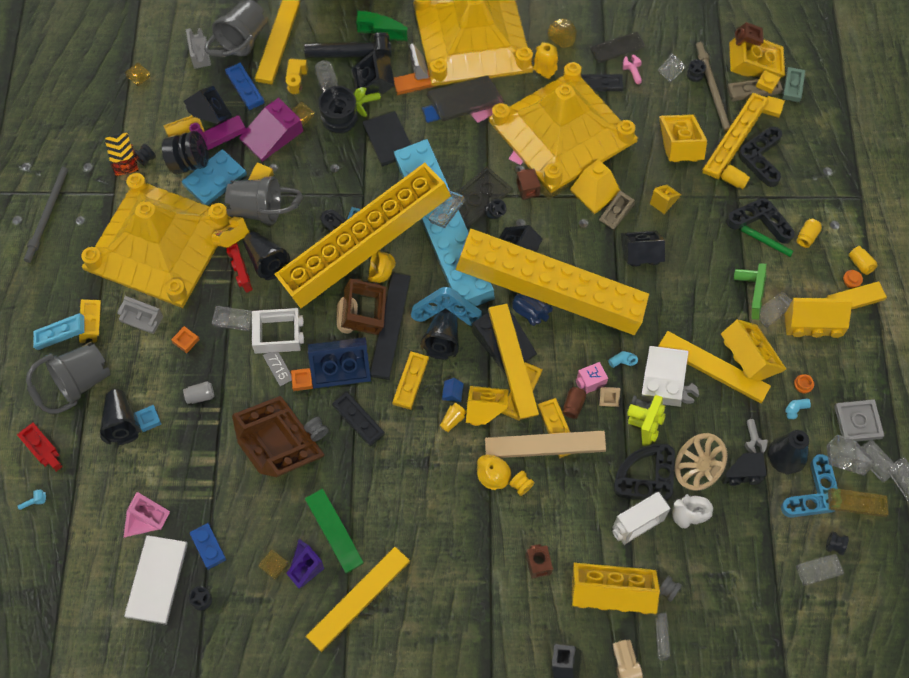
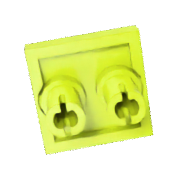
M658 395L654 396L652 404L648 409L633 404L628 409L627 414L630 416L628 424L641 428L643 446L651 445L652 441L656 442L659 431H657L658 426L662 425L665 420L666 414H664L665 405H663V397Z

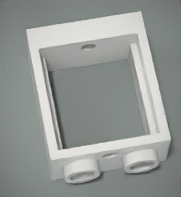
M298 308L252 311V347L255 354L301 351V344H304V334L300 332V327L304 326L303 315L299 314ZM294 321V341L262 342V323Z
M658 491L618 515L612 532L618 541L621 540L623 545L663 522L670 507Z

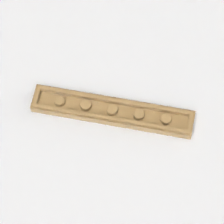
M605 431L485 438L486 454L495 455L499 458L606 452Z

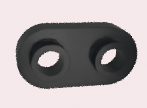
M326 210L321 215L322 225L329 232H332L346 221L334 210Z

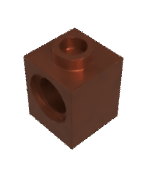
M535 168L517 172L516 183L522 200L540 196L541 186Z
M536 544L530 546V549H527L526 558L531 579L552 575L553 567L547 545ZM540 556L544 559V563L537 564L533 558Z

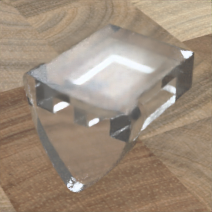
M671 53L669 58L659 67L658 71L669 82H672L686 68V64Z

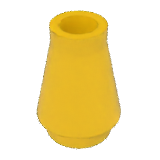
M454 403L452 406L450 405L439 426L449 433L453 427L465 418L464 415L467 411L457 403Z

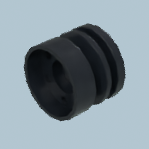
M333 86L322 92L319 97V110L324 127L333 133H345L354 128L358 121V112L353 92L343 86Z
M198 131L183 133L181 136H170L163 140V159L167 168L173 174H182L207 166L209 159L208 148Z

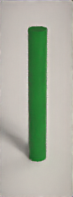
M744 226L741 230L743 233L789 257L794 252L790 248L748 226Z

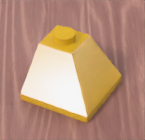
M598 159L583 171L570 188V191L592 213L596 214L613 201L620 189L611 170Z
M470 386L466 423L474 426L486 425L506 410L509 390Z

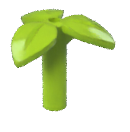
M364 87L358 88L353 94L356 98L357 112L361 116L367 117L362 104L379 100L381 95L379 92L365 95L366 88Z

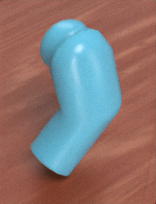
M625 351L608 359V363L612 368L620 363L633 366L638 362L636 355Z
M810 399L791 401L785 410L787 418L796 419L798 417L797 412L800 409L810 408Z

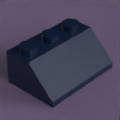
M366 337L308 344L313 388L371 381Z

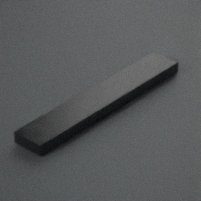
M392 273L385 304L384 328L379 332L370 374L373 378L390 380L411 276Z

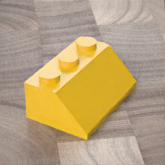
M793 298L785 313L786 335H793L794 337H802L804 335L812 337L831 336L833 338L844 336L849 328L852 299Z
M737 319L721 333L724 338V344L731 349L734 354V360L742 366L743 374L748 379L761 381L786 370V367L758 325Z

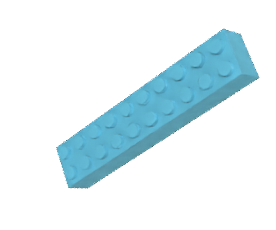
M426 139L394 151L395 160L403 178L423 163H426L444 181L451 195L450 198L420 219L449 288L456 291L474 306L494 300V289L490 282L455 270L469 232L428 140ZM457 305L458 308H464L462 305Z

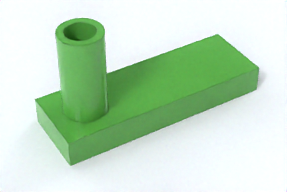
M759 263L758 271L735 269L734 280L756 282L752 303V319L754 320L760 319L767 264Z

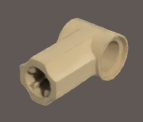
M631 640L614 643L612 646L618 666V678H643L640 665L635 659Z

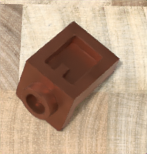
M745 22L735 31L736 45L740 46L746 41L760 46L764 43L763 28Z

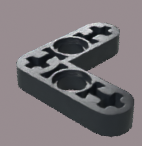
M775 126L766 129L743 145L739 152L740 160L769 187L777 186L781 179V173L762 155L781 140L782 131ZM756 142H763L765 147H758ZM762 163L764 165V168L759 169L755 166V164Z
M760 198L732 211L726 220L728 227L737 230L761 219L775 238L783 244L791 242L795 235L794 229L771 201L766 198ZM745 211L752 212L754 216H748ZM770 218H775L778 224L771 222Z

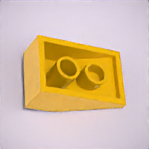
M734 38L729 42L731 72L743 76L761 77L765 70L783 78L785 76L783 46L764 39V43L760 46L746 41L738 46Z
M694 115L659 117L665 153L669 161L680 162L705 159L707 139Z

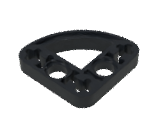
M654 444L642 447L630 454L617 472L614 481V493L621 498L645 500L652 496L653 487H655L654 491H660L661 488H664L665 492L668 493L662 497L665 502L669 501L673 494L675 451L673 447L667 444ZM663 451H667V454H668V457H667V459H666V463H663V461H664V455L662 454ZM656 455L654 481L625 478L627 471L637 461ZM667 469L670 476L667 478L661 477L659 470ZM622 483L627 488L625 492L621 491L620 486ZM632 484H635L634 493H631L632 489H629L632 487ZM640 485L646 486L649 490L648 494H640L638 487Z

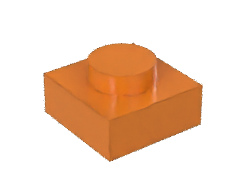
M185 326L171 339L172 343L185 353H188L200 340L196 334Z
M310 368L291 370L293 391L313 389Z

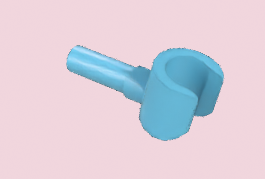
M35 490L33 498L18 505V509L21 510L33 504H44L46 492Z

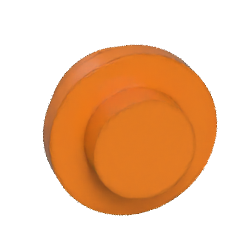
M849 270L845 273L843 280L847 287L856 288L863 282V277L858 271Z
M802 374L796 377L794 386L800 393H809L814 388V381L811 376Z

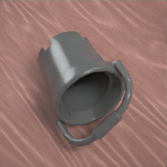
M241 0L225 16H220L213 23V35L205 44V52L212 57H226L233 54L237 56L248 55L254 47V41L268 23V17L264 18L262 14L264 9L253 0H247L246 2ZM216 38L219 44L227 51L209 50V46Z
M274 176L258 180H231L232 184L227 185L225 192V203L230 204V209H226L228 216L259 220L269 225L277 222L279 214L298 208L303 200L302 193L299 190L280 187L277 178ZM281 192L297 194L291 206L280 209Z
M89 342L57 357L48 354L36 361L27 372V391L35 405L39 406L41 410L50 414H58L75 406L83 393L109 377L111 373L109 367L103 368L106 361L94 344L92 345V342ZM44 362L58 389L69 402L58 409L46 407L31 382L34 370Z

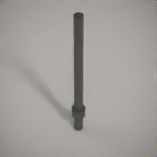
M61 167L33 238L28 242V250L23 259L25 262L31 263L35 251L39 249V241L68 173L66 167Z

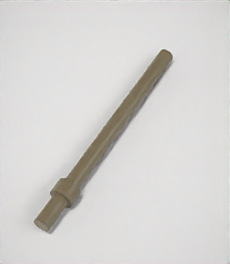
M698 42L696 44L699 54L698 59L706 64L705 75L723 130L726 132L729 130L730 125L709 64L710 59L708 53L705 52L703 43Z

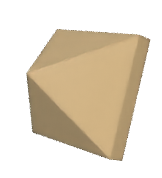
M600 387L599 406L619 407L620 388Z

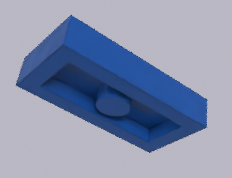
M208 523L189 532L207 569L226 561Z

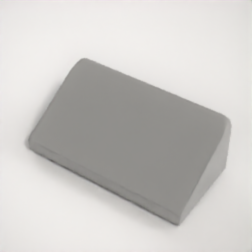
M411 44L410 58L415 78L417 80L429 78L424 56L414 44Z

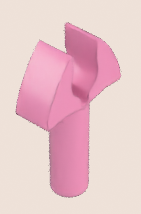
M632 54V64L628 61L627 56H625L623 70L629 69L635 83L640 84L642 79L637 67L641 66L642 61Z

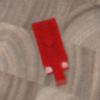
M236 242L226 247L227 254L234 259L231 261L234 271L238 272L239 276H236L239 287H243L247 293L252 291L253 288L239 245Z
M33 422L17 434L41 464L45 467L50 464L56 472L62 468V465L56 459L60 456L57 453L58 451Z

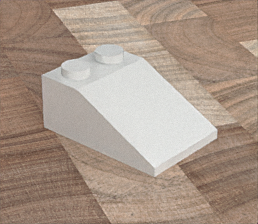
M650 346L642 390L643 401L652 402L654 396L658 395L663 397L664 405L681 407L688 351Z

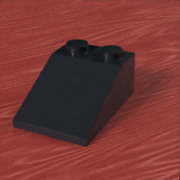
M510 311L525 363L536 356L537 353L517 319ZM488 312L472 323V333L506 375Z

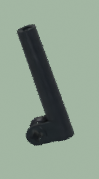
M378 32L373 35L374 41L305 44L304 52L305 58L366 57L376 50L391 57V41L388 33Z

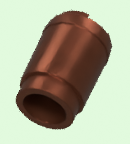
M577 387L569 389L563 407V415L572 419L578 418L586 400V392L583 389Z

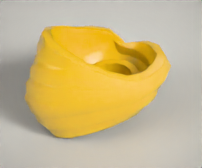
M377 251L371 256L370 271L367 278L370 283H381L389 279L393 268L396 266L395 259L391 254Z
M489 454L483 455L477 460V476L486 488L496 490L503 489L508 485L511 479V470L504 460Z

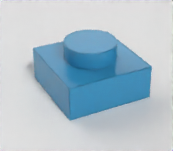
M154 405L135 412L143 432L161 425Z

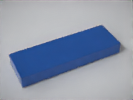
M241 63L225 69L227 76L248 110L264 104V99Z

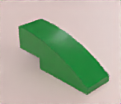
M358 11L356 21L357 32L373 33V35L378 32H385L389 34L390 40L408 41L407 27L400 22L377 13Z

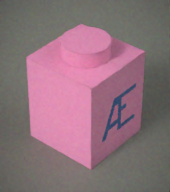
M600 362L579 370L576 378L578 387L583 389L586 394L606 386L608 377Z

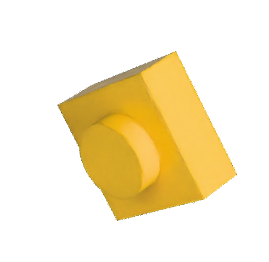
M764 70L756 87L772 94L780 77Z

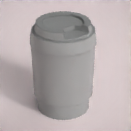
M208 381L183 389L187 404L203 402L215 397L212 384Z

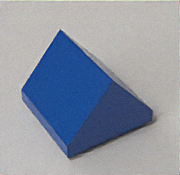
M437 103L422 107L426 123L443 119L441 104Z
M456 378L444 381L442 400L461 402L464 383Z

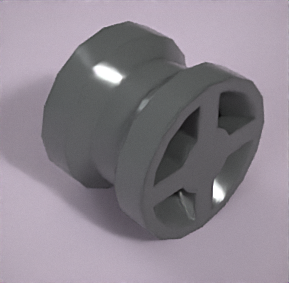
M320 417L311 419L304 426V430L310 433V437L314 442L322 439L329 431L328 427L322 424Z
M668 575L659 588L660 595H665L667 600L671 602L682 585L672 581V578Z

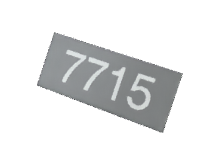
M268 352L263 355L280 386L292 381L291 373L279 352Z

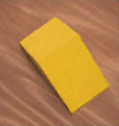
M668 185L656 187L653 191L650 205L665 214L680 198L681 194Z

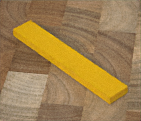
M282 0L255 77L256 82L273 85L300 6V0Z
M752 93L704 166V174L716 179L721 177L769 103V98Z
M508 304L489 307V316L518 418L522 420L538 416L539 412Z
M669 331L666 332L658 346L688 351V365L759 403L763 402L771 387L763 381L748 379L742 370Z
M394 547L324 617L306 638L322 652L410 563V560Z

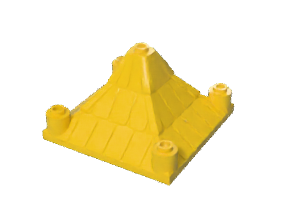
M413 0L431 87L533 72V52L527 47L515 0Z
M575 62L565 65L564 76L510 107L503 103L496 104L492 109V116L489 117L490 124L529 169L535 168L538 179L550 193L579 177L587 167L598 159L603 163L638 140V137L635 135V124L629 120L621 121L581 78V66Z
M133 173L126 180L129 191L104 230L103 235L95 247H88L82 252L81 257L84 262L82 268L84 271L183 308L217 248L212 243V234L216 230H222L229 226L228 220L232 217L228 216L227 208L222 203H215L209 207L147 184L142 174Z

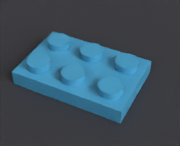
M222 149L208 160L205 168L195 170L181 182L195 198L208 206L226 192L227 185L232 184L231 180L240 181L247 173L245 169Z

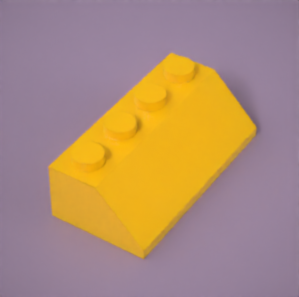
M574 563L572 606L657 614L660 590L656 570Z

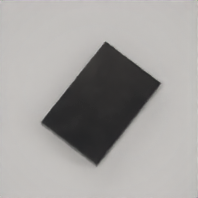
M396 111L362 122L381 167L396 162L394 151L411 145Z

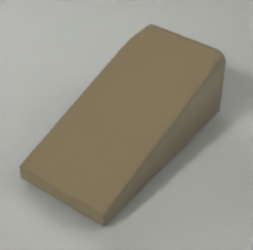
M619 191L599 221L615 230L635 205V200Z

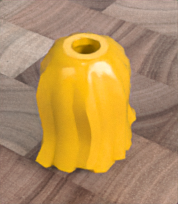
M542 42L541 45L536 47L533 69L541 74V76L549 79L558 68V52L556 51L557 48L553 45Z

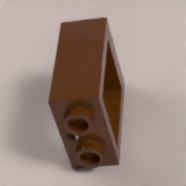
M350 279L344 289L341 327L378 335L384 328L387 287L380 286L378 283L363 282L360 279ZM352 293L376 298L374 318L350 313Z

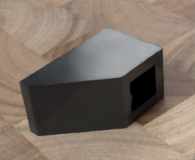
M763 452L743 453L727 471L722 479V483H729L730 486L747 482L750 485L760 484L767 476Z
M554 644L553 678H579L582 650L575 646Z

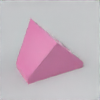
M136 492L127 509L124 537L161 530L170 511Z

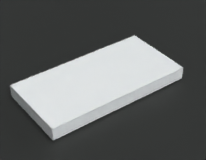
M146 536L125 612L126 618L167 625L188 545L187 542Z

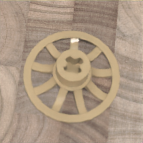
M710 433L698 434L689 439L682 446L676 457L675 475L678 482L689 490H702L715 483L722 475L727 463V449L724 442L716 435ZM701 439H707L705 452L700 445ZM713 441H716L720 446L711 452V444ZM693 443L699 454L698 457L687 450ZM721 451L723 455L722 462L715 459L717 453ZM683 454L687 455L695 462L681 463ZM680 469H694L687 472L683 477L681 476ZM696 475L694 485L686 483L690 477ZM701 477H707L709 482L699 485Z

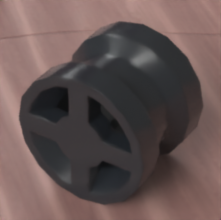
M698 59L691 61L687 71L688 79L693 82L701 81L704 77L706 64Z
M147 144L141 145V149L133 152L136 160L143 166H146L149 160L156 158L155 153Z
M495 199L485 207L486 216L493 220L502 217L507 211L506 204L501 199Z
M831 531L827 539L826 551H836L839 555L843 556L848 546L849 536H839L836 532Z
M198 586L191 590L189 601L195 609L204 611L211 606L212 595L205 587Z

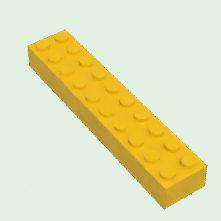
M423 163L276 272L275 276L300 309L450 198L451 195L446 184L426 163Z
M471 228L455 269L632 335L636 334L643 322L649 293Z

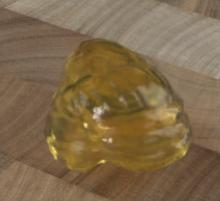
M561 18L553 21L547 34L555 44L568 48L574 44L577 30L570 20Z

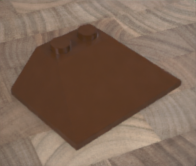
M281 396L234 413L232 416L237 443L260 474L279 477L325 455L316 442L312 441L310 434L304 430V426Z

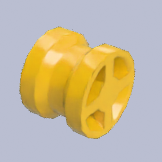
M521 471L510 481L509 485L512 488H516L517 493L522 496L532 488L535 482L532 479H528L526 473Z

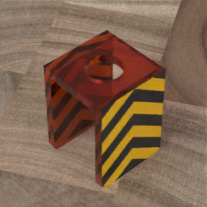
M128 133L105 138L110 164L116 176L139 171L137 160L133 155L134 148L130 143Z

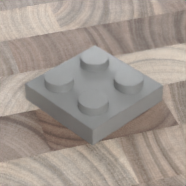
M875 400L836 403L834 406L843 443L876 440L884 437Z

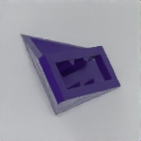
M299 539L290 569L286 574L298 588H302L324 570V566L310 546Z

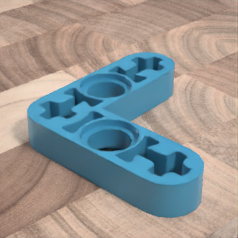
M442 287L413 305L411 312L413 320L423 322L446 308L471 326L474 321L482 317L480 309L449 287ZM429 303H435L437 306H431ZM456 305H462L464 308H457Z
M823 454L816 455L810 463L817 494L787 498L781 505V511L785 516L800 517L831 513L839 508L841 498L831 461L827 456ZM819 460L820 463L825 464L822 469L820 465H817ZM823 478L828 479L831 486L829 488L823 487L820 480ZM829 497L831 501L835 502L833 506L826 502ZM801 501V507H796L793 511L791 508H787L789 503H791V506H798ZM806 501H814L816 509H809L806 506Z

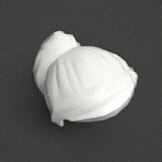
M686 494L682 500L678 499L674 502L672 510L673 520L681 528H688L690 524L703 523L712 517L713 505L704 497Z

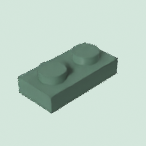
M788 67L782 99L800 102L806 70Z

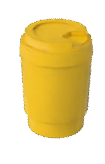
M727 165V168L721 175L723 181L742 190L750 179L746 173L733 165Z
M815 219L807 220L798 235L797 243L804 248H809L821 232V223Z
M861 246L854 248L848 255L861 273L865 275L873 272L878 266L876 260Z

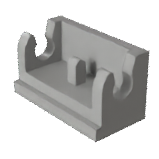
M198 28V34L194 35L191 29H186L194 69L211 66L209 54L204 50L207 41L202 30Z
M127 296L124 297V301L117 313L120 315V322L151 334L155 333L163 318L159 308Z

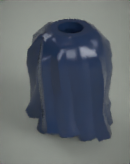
M520 293L516 294L512 302L513 309L525 317L530 325L533 326L540 324V319L547 322L549 312L553 311L551 305Z

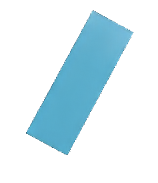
M79 313L35 330L34 348L40 350L85 333L84 315Z

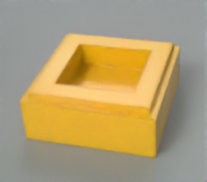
M768 96L769 103L762 113L779 118L785 101Z

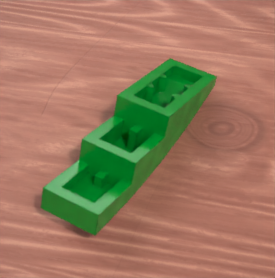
M323 488L306 497L307 505L344 572L347 574L364 564Z

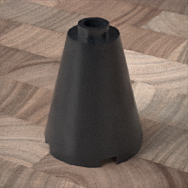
M251 232L245 236L243 244L257 275L265 280L277 278L275 273L290 263L289 253L258 232Z
M446 308L435 315L421 339V349L423 350L424 348L428 356L447 360L449 356L453 355L455 357L459 351L458 317Z
M113 389L105 395L100 438L103 442L110 445L111 442H117V445L131 443L138 438L139 432L141 433V427L125 393L122 390Z
M794 430L776 438L769 446L767 453L772 467L778 472L787 475L800 472L808 462L809 437L802 430Z

